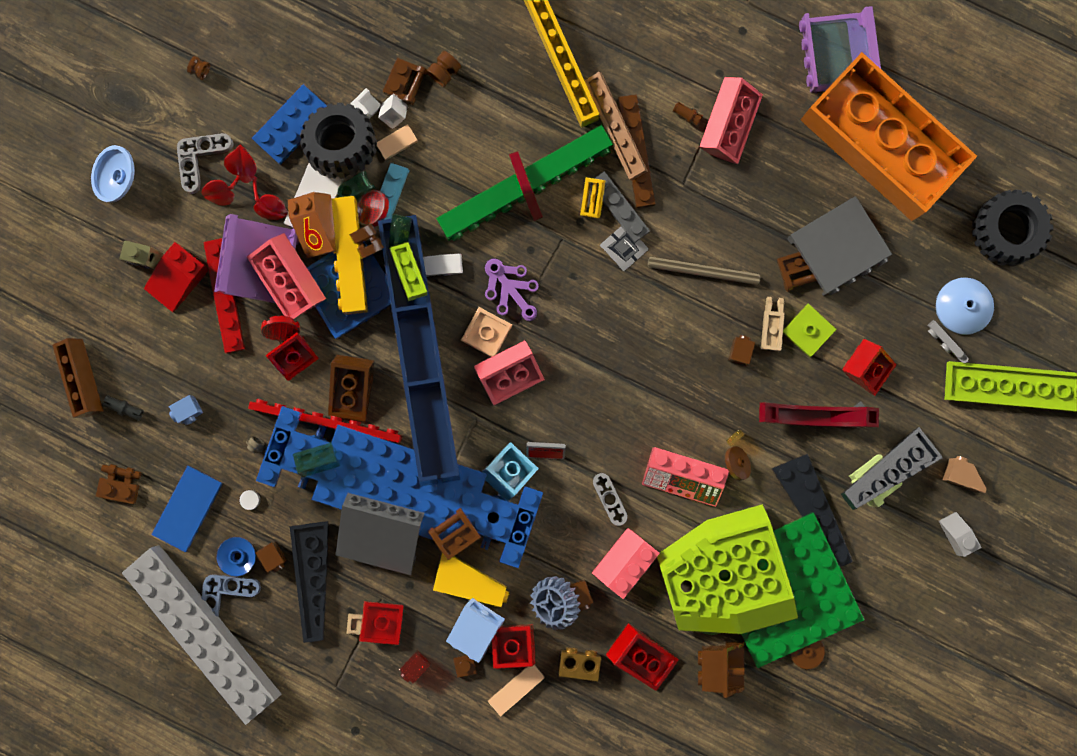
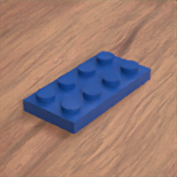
M303 84L252 137V140L281 165L301 144L300 133L304 122L309 120L308 116L312 112L315 114L317 112L316 109L320 107L325 108L327 105Z

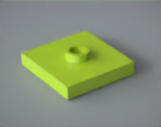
M807 304L784 328L783 334L810 358L836 331V328L811 305Z

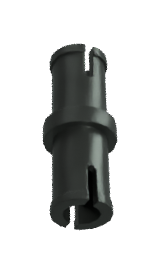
M109 395L104 398L103 401L105 403H102L103 407L118 412V415H126L137 421L142 417L140 414L144 413L143 409L132 406L125 400L120 401L112 398Z

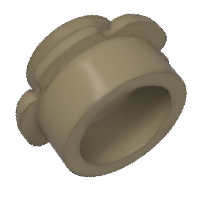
M252 436L250 440L246 441L248 444L247 448L251 452L263 451L265 443L260 438Z

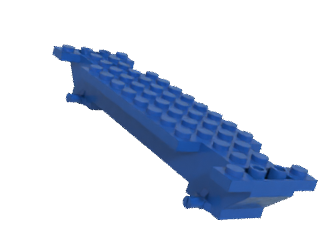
M283 406L281 407L256 479L257 482L276 487L281 471L284 469L301 476L299 488L306 489L309 478L318 480L312 500L342 509L347 494L351 493L423 512L425 514L419 535L432 540L433 538L428 530L432 527L436 528L456 514V510L462 508L477 532L484 536L480 548H484L487 541L485 549L488 550L491 539L506 543L500 562L519 568L543 492L524 486L519 504L507 501L499 493L497 496H490L481 493L487 474L459 464L460 480L442 483V479H439L438 484L420 486L413 449L341 425H337L332 442L330 443L323 438L327 427L319 425L316 436L297 432L296 428L302 413ZM309 450L312 453V458L306 462L303 459V454ZM496 512L499 515V521L497 523L489 522V513ZM458 521L439 535L441 540L463 526V521Z

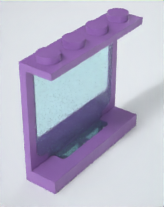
M872 6L865 7L861 13L809 18V13L804 14L799 22L800 32H803L802 50H805L806 53L804 67L808 69L806 83L810 87L811 93L826 91L861 52L881 69Z

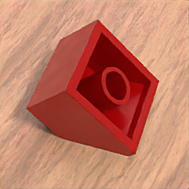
M863 339L842 370L852 381L875 396L896 367V364L882 346Z

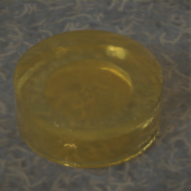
M741 429L737 430L726 440V443L732 447L745 434Z

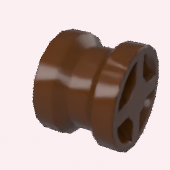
M197 56L192 57L187 66V72L191 75H197V78L201 80L207 76L210 70V63L201 61Z

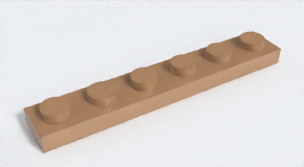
M597 72L586 79L585 83L629 180L632 181L648 172L602 73Z

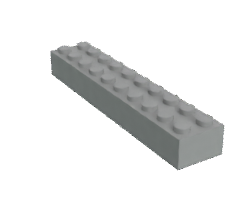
M160 545L147 550L122 572L124 577L245 725L282 695L221 619L215 616L212 608L206 601L202 600V596Z

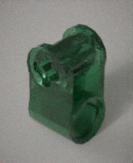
M362 171L342 183L338 187L339 197H344L342 195L343 192L351 190L350 196H354L358 200L366 192L375 190L376 187L370 183L367 178V172Z

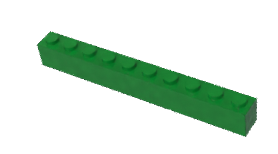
M600 125L526 167L525 171L533 193L536 195L540 194L549 184L555 185L565 175L571 176L581 166L587 167L594 163L595 158L599 156L603 158L610 154L613 143L603 126ZM516 173L437 217V222L448 241H456L463 237V233L466 231L472 232L479 228V224L486 221L487 223L495 219L496 214L508 212L513 208L512 205L518 202L519 204L524 203L526 200Z

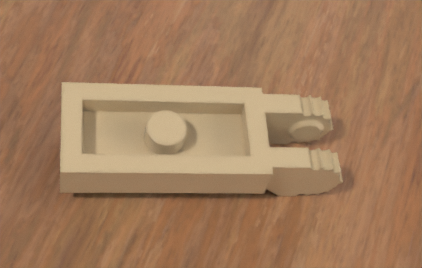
M767 297L763 318L761 349L781 351L784 299H778L777 312L771 311L772 298Z

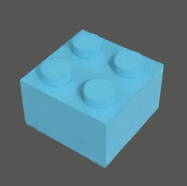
M510 442L482 472L487 474L485 480L509 501L539 468Z

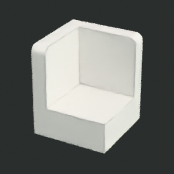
M367 88L351 103L355 108H360L369 119L381 107V104L370 94Z
M395 94L391 95L381 104L379 119L392 129L405 119L407 104Z

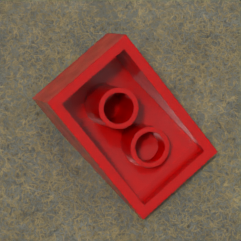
M174 242L160 259L144 290L174 313L209 269L185 248Z
M629 623L606 653V656L614 665L657 691L679 660Z

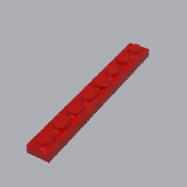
M256 399V402L250 401L248 409L279 416L281 407H286V405L275 403L273 407L267 405L268 401ZM295 407L293 409L302 413L300 421L335 429L337 425H341L397 443H401L402 436L398 435L397 430L387 428V432L379 430V426L369 424L367 428L362 427L361 422L350 420L349 423L342 422L343 418L331 416V419L323 418L324 414L312 412V415L304 414V409Z

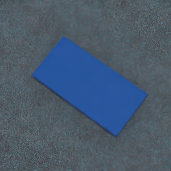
M187 466L151 535L187 552L223 483L191 466Z

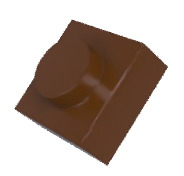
M467 655L453 658L457 678L477 673L474 660L470 659Z

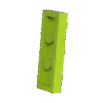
M409 243L391 247L390 252L408 300L427 296L426 287Z

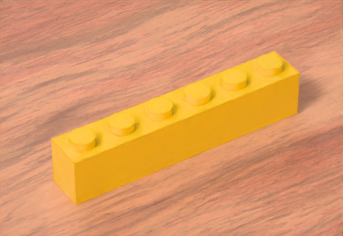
M354 196L331 198L336 251L333 253L337 254V261H334L335 272L339 274V280H336L337 291H340L341 299H338L339 310H342L345 315L367 313L368 305L363 259H361L357 251L358 245L353 243L349 235L360 229L357 200Z

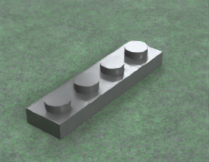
M605 171L595 179L606 180L603 203L634 244L650 233V230ZM598 183V186H597V192H596L597 195H598L599 183Z

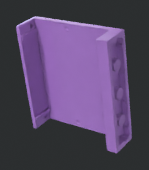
M227 215L214 292L276 303L250 264L247 256L271 238L285 233L295 249L299 239L294 228L288 229L239 219L238 215Z

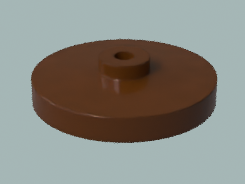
M738 446L729 448L725 454V462L729 473L738 481L749 478L751 465L747 454Z
M819 640L789 655L793 663L798 667L812 669L822 662L825 649L823 643Z

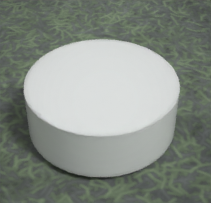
M254 490L245 491L240 496V504L244 509H254L260 504V496Z

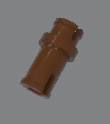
M679 101L672 111L685 118L686 122L695 124V126L700 123L703 115L697 113L696 109L692 110Z

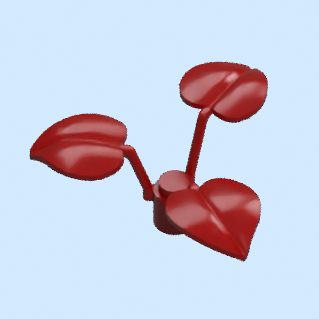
M239 145L234 151L229 153L224 160V166L227 171L237 175L233 183L228 187L222 180H213L208 182L202 189L204 198L217 205L225 206L233 202L235 196L231 190L239 180L244 183L252 181L254 196L257 202L254 205V211L259 216L268 220H278L286 217L288 214L284 203L278 197L268 194L261 196V198L258 197L257 177L254 176L257 172V166L251 155L242 145Z

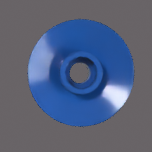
M241 537L225 540L217 551V563L220 569L230 576L246 574L252 569L256 560L253 545ZM237 552L241 554L239 560L235 558Z

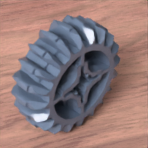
M557 576L547 577L538 582L537 586L533 588L534 592L530 595L534 599L530 604L534 605L532 611H535L537 614L535 618H540V624L546 623V628L552 627L553 630L564 629L572 625L578 618L577 614L581 611L578 608L581 603L577 601L579 595H575V588H570V582L565 583L564 578L559 579Z

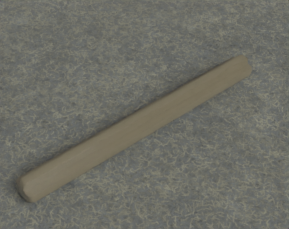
M649 257L648 259L649 268L754 285L760 283V274Z

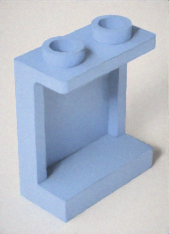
M472 598L464 606L446 642L479 663L485 656L486 650L505 619Z

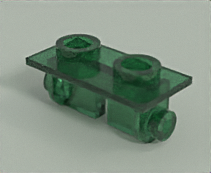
M392 214L388 248L409 241L411 218Z

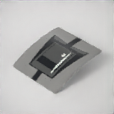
M622 227L600 244L623 271L648 251L647 246L641 240L634 244Z

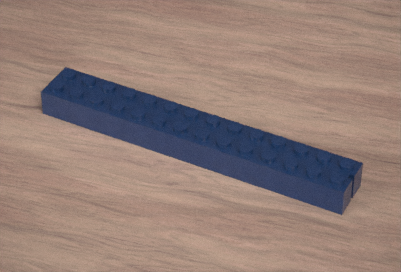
M416 215L378 221L381 242L384 246L382 250L420 486L438 484L439 479H442V483L460 480ZM407 242L410 245L427 290V296L410 301L407 298L390 252L391 247Z

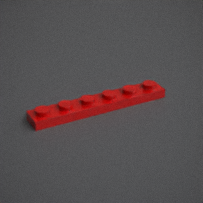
M222 238L203 242L224 351L227 354L245 350L235 296L214 292Z

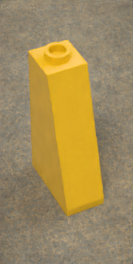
M442 553L433 588L434 591L470 600L473 598L476 601L502 607V603H507L509 592L506 591L507 586L456 556L447 560Z

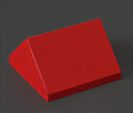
M295 333L266 355L287 381L319 359L304 337L299 333Z

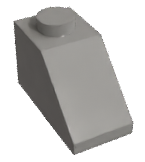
M957 512L939 520L956 555L965 557L982 548L972 529Z

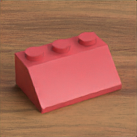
M526 341L474 366L493 405L545 380Z
M627 528L592 574L624 599L660 553Z

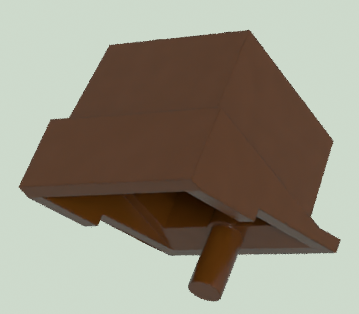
M725 642V645L702 646V651H698V665L702 666V671H698V686H702V691L723 693V698H728L735 693L744 691V642Z

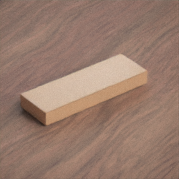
M535 665L526 667L492 696L488 702L501 717L541 682L545 676Z

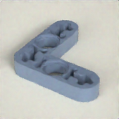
M210 575L205 578L203 583L202 600L206 601L209 597L214 598L216 605L212 608V612L215 611V616L219 617L222 594L253 597L260 592L261 584L258 580L252 578ZM213 578H215V582H218V585L214 586L213 592H217V595L207 594V591L210 592L212 590V585L209 584V581H212ZM230 580L237 582L238 587L235 591L228 589V582ZM241 581H244L243 585L245 586L251 585L252 582L253 586L256 587V590L250 593V589L244 588L242 589V592H240L242 588Z

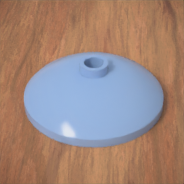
M116 145L109 146L95 160L92 168L91 184L95 195L100 200L116 202L129 191L134 180L135 168L132 156L128 150Z
M958 278L950 281L940 290L936 300V312L939 320L947 329L957 334L968 335L976 333L987 326L993 316L994 302L990 291L981 282L971 278ZM967 301L972 303L971 308L967 306Z

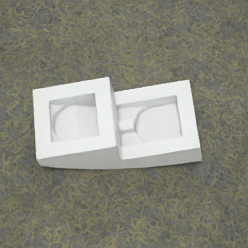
M461 254L423 257L426 277L463 273Z

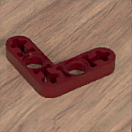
M513 152L509 156L534 221L543 218L519 152Z

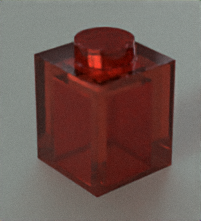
M417 650L399 669L402 672L400 675L405 681L414 683L431 663Z

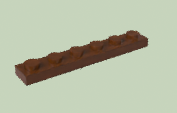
M637 94L618 97L620 113L648 172L632 180L636 208L655 206Z

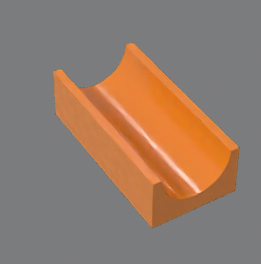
M863 52L859 54L800 119L911 221L926 213L977 157L976 154Z

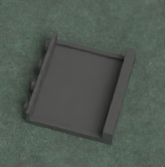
M856 196L787 238L790 244H795L823 289V296L827 293L830 296L840 290L839 286L842 284L848 286L856 281L855 277L861 274L863 277L872 271V266L876 264L878 267L888 262L887 257L892 255Z
M348 493L341 510L336 556L411 575L416 562L417 543L425 513Z

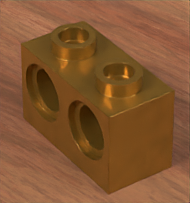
M566 647V650L561 652L559 676L598 681L601 656L597 655V651L586 650L585 653L578 652L576 648ZM569 657L576 660L575 665L572 667L565 665V660ZM587 660L595 662L593 669L588 670L584 667Z

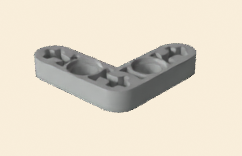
M221 133L185 138L178 142L177 153L181 185L187 193L195 194L201 188L197 156L225 153L233 148V140L227 134ZM223 139H225L228 143H226L225 147H223L221 144L215 145L213 140H215L216 143H222ZM209 141V149L202 150L201 143ZM196 142V148L198 151H196L195 148H189L188 152H185L182 148L186 147L185 144H188L190 147H195L194 143ZM187 162H193L194 164L191 171H185L184 165ZM188 176H191L192 182L195 183V185L192 186V189H190L187 186L188 184H190V178Z

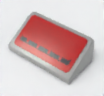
M528 442L526 456L528 458L564 459L566 445Z

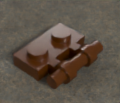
M103 464L101 472L108 473V478L99 479L95 497L136 504L140 485L132 484L133 478H141V472L135 471L134 468L128 467L124 469L114 464H110V466ZM116 475L124 476L125 481H117Z

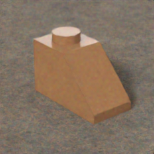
M960 456L949 459L943 481L978 493H986L987 489L974 464L968 463L967 458Z

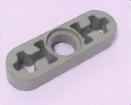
M599 473L593 478L595 490L610 521L617 526L623 525L627 521V513L609 476ZM600 476L602 479H607V482H605L606 488L610 486L612 489L611 491L604 492L602 495L600 491H603L602 486H597L596 484ZM607 494L615 496L614 504L607 505L604 498ZM619 504L620 508L616 509L619 514L623 513L622 521H614L615 513L613 510L609 512L608 508H613Z

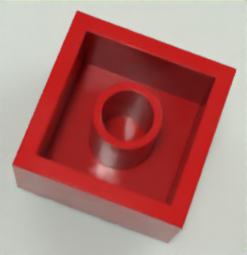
M533 624L501 626L492 639L493 668L532 667L536 664Z

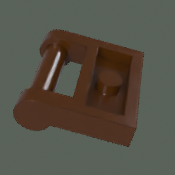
M397 58L383 89V94L388 96L395 94L403 102L414 105L416 101L415 96L423 77L427 75V69ZM415 72L417 75L408 95H405L404 92L411 75Z
M800 252L777 259L787 292L792 291L795 287L817 281L813 274L791 281L789 275L809 270Z
M462 508L456 510V514L436 528L432 527L428 530L447 560L481 538ZM458 521H463V526L441 540L439 535Z

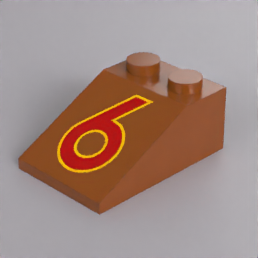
M311 192L289 199V219L307 258L335 252L336 243L331 194Z

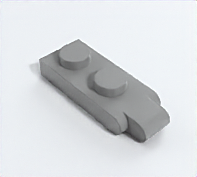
M931 321L927 325L930 328L928 332L935 340L939 338L943 342L941 346L948 354L952 352L962 363L968 362V357L936 321Z

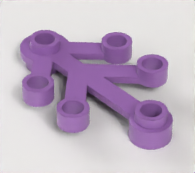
M498 259L489 260L485 265V272L489 276L488 289L485 292L486 298L490 301L496 299L495 287L498 279L502 284L500 304L497 306L498 314L506 315L508 313L507 302L508 294H510L522 309V317L526 321H533L537 316L536 308L528 305L515 288L536 292L538 290L537 281L508 280L504 274H516L518 277H524L527 274L526 267L523 265L517 267L504 266ZM497 265V271H492L491 266ZM520 268H523L525 270L524 274L522 275L518 274L517 272ZM535 283L536 288L530 289L529 285ZM493 291L495 293L494 297L489 298L487 296L488 292ZM501 306L506 307V311L504 313H501L499 311V308ZM528 309L533 311L531 316L526 315Z

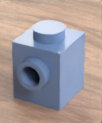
M191 395L169 406L171 410L169 414L172 420L179 424H191L196 420L195 417L203 413L196 398Z

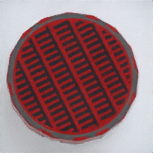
M371 190L361 197L357 205L359 223L363 226L372 223L376 227L379 225L378 221L385 219L389 209V201L384 193L378 190Z
M288 316L270 317L269 321L264 320L262 322L261 333L270 340L286 341L295 333L300 334V324L298 321L294 322L293 318Z

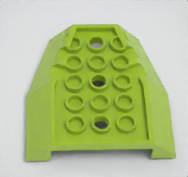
M763 504L706 520L661 551L657 556L678 630L743 634L798 618L793 592L771 522ZM760 559L768 562L767 570L762 571L758 569L757 562ZM727 570L730 573V579L728 581L720 580V571ZM683 581L691 582L692 590L690 592H684L681 589Z

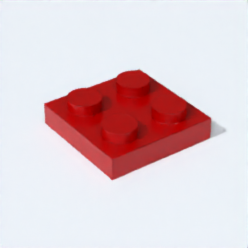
M364 601L359 641L399 645L404 606Z

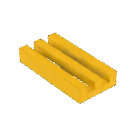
M586 177L580 215L600 218L606 180ZM593 182L592 194H591V199H590V208H589V213H588V212H586V211H587V204H588L590 183ZM598 183H599L597 203H596V209H595V214H594V206H595L596 192H597V186H598Z

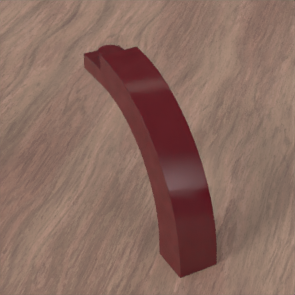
M762 402L759 408V422L797 426L879 428V408L801 406Z

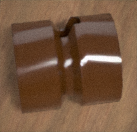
M442 51L436 58L437 63H432L426 72L436 83L445 87L450 82L451 75H456L462 66L450 53Z
M372 223L349 234L353 243L358 245L357 251L361 259L384 248L380 238L375 237L377 232ZM370 239L372 244L366 247L364 241Z

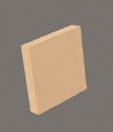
M479 307L461 341L493 357L497 355L513 325Z

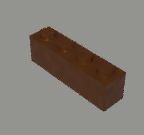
M66 338L53 344L73 418L90 417L102 412L103 407L83 339Z

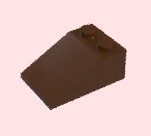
M336 355L331 362L328 416L366 421L375 360Z

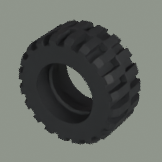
M330 103L325 108L320 107L316 109L317 112L315 114L312 112L308 116L309 120L304 122L300 133L301 147L311 167L318 171L320 175H328L332 179H336V177L346 179L348 175L353 177L356 175V172L365 170V165H370L372 162V157L376 154L375 147L377 146L376 135L368 116L360 108H355L351 104L345 106L344 103H337V105ZM345 131L355 134L352 142L343 149L332 151L323 148L325 141L337 132Z
M1015 189L1012 192L1007 190L997 194L981 205L982 208L977 210L975 214L977 218L972 223V226L975 227L972 230V236H976L977 240L974 242L976 247H981L980 253L983 256L987 254L989 256L988 260L991 262L998 261L997 263L1003 266L1006 264L1015 266L1040 255V252L1047 248L1046 243L1050 242L1052 235L1049 233L1053 231L1054 225L1050 224L1053 218L1046 211L1049 209L1047 205H1042L1040 203L1041 199L1038 196L1033 198L1032 193L1028 191L1022 194V190ZM1012 212L1023 220L1026 226V237L1022 244L1015 245L1009 243L1001 236L998 229V220L1001 213Z

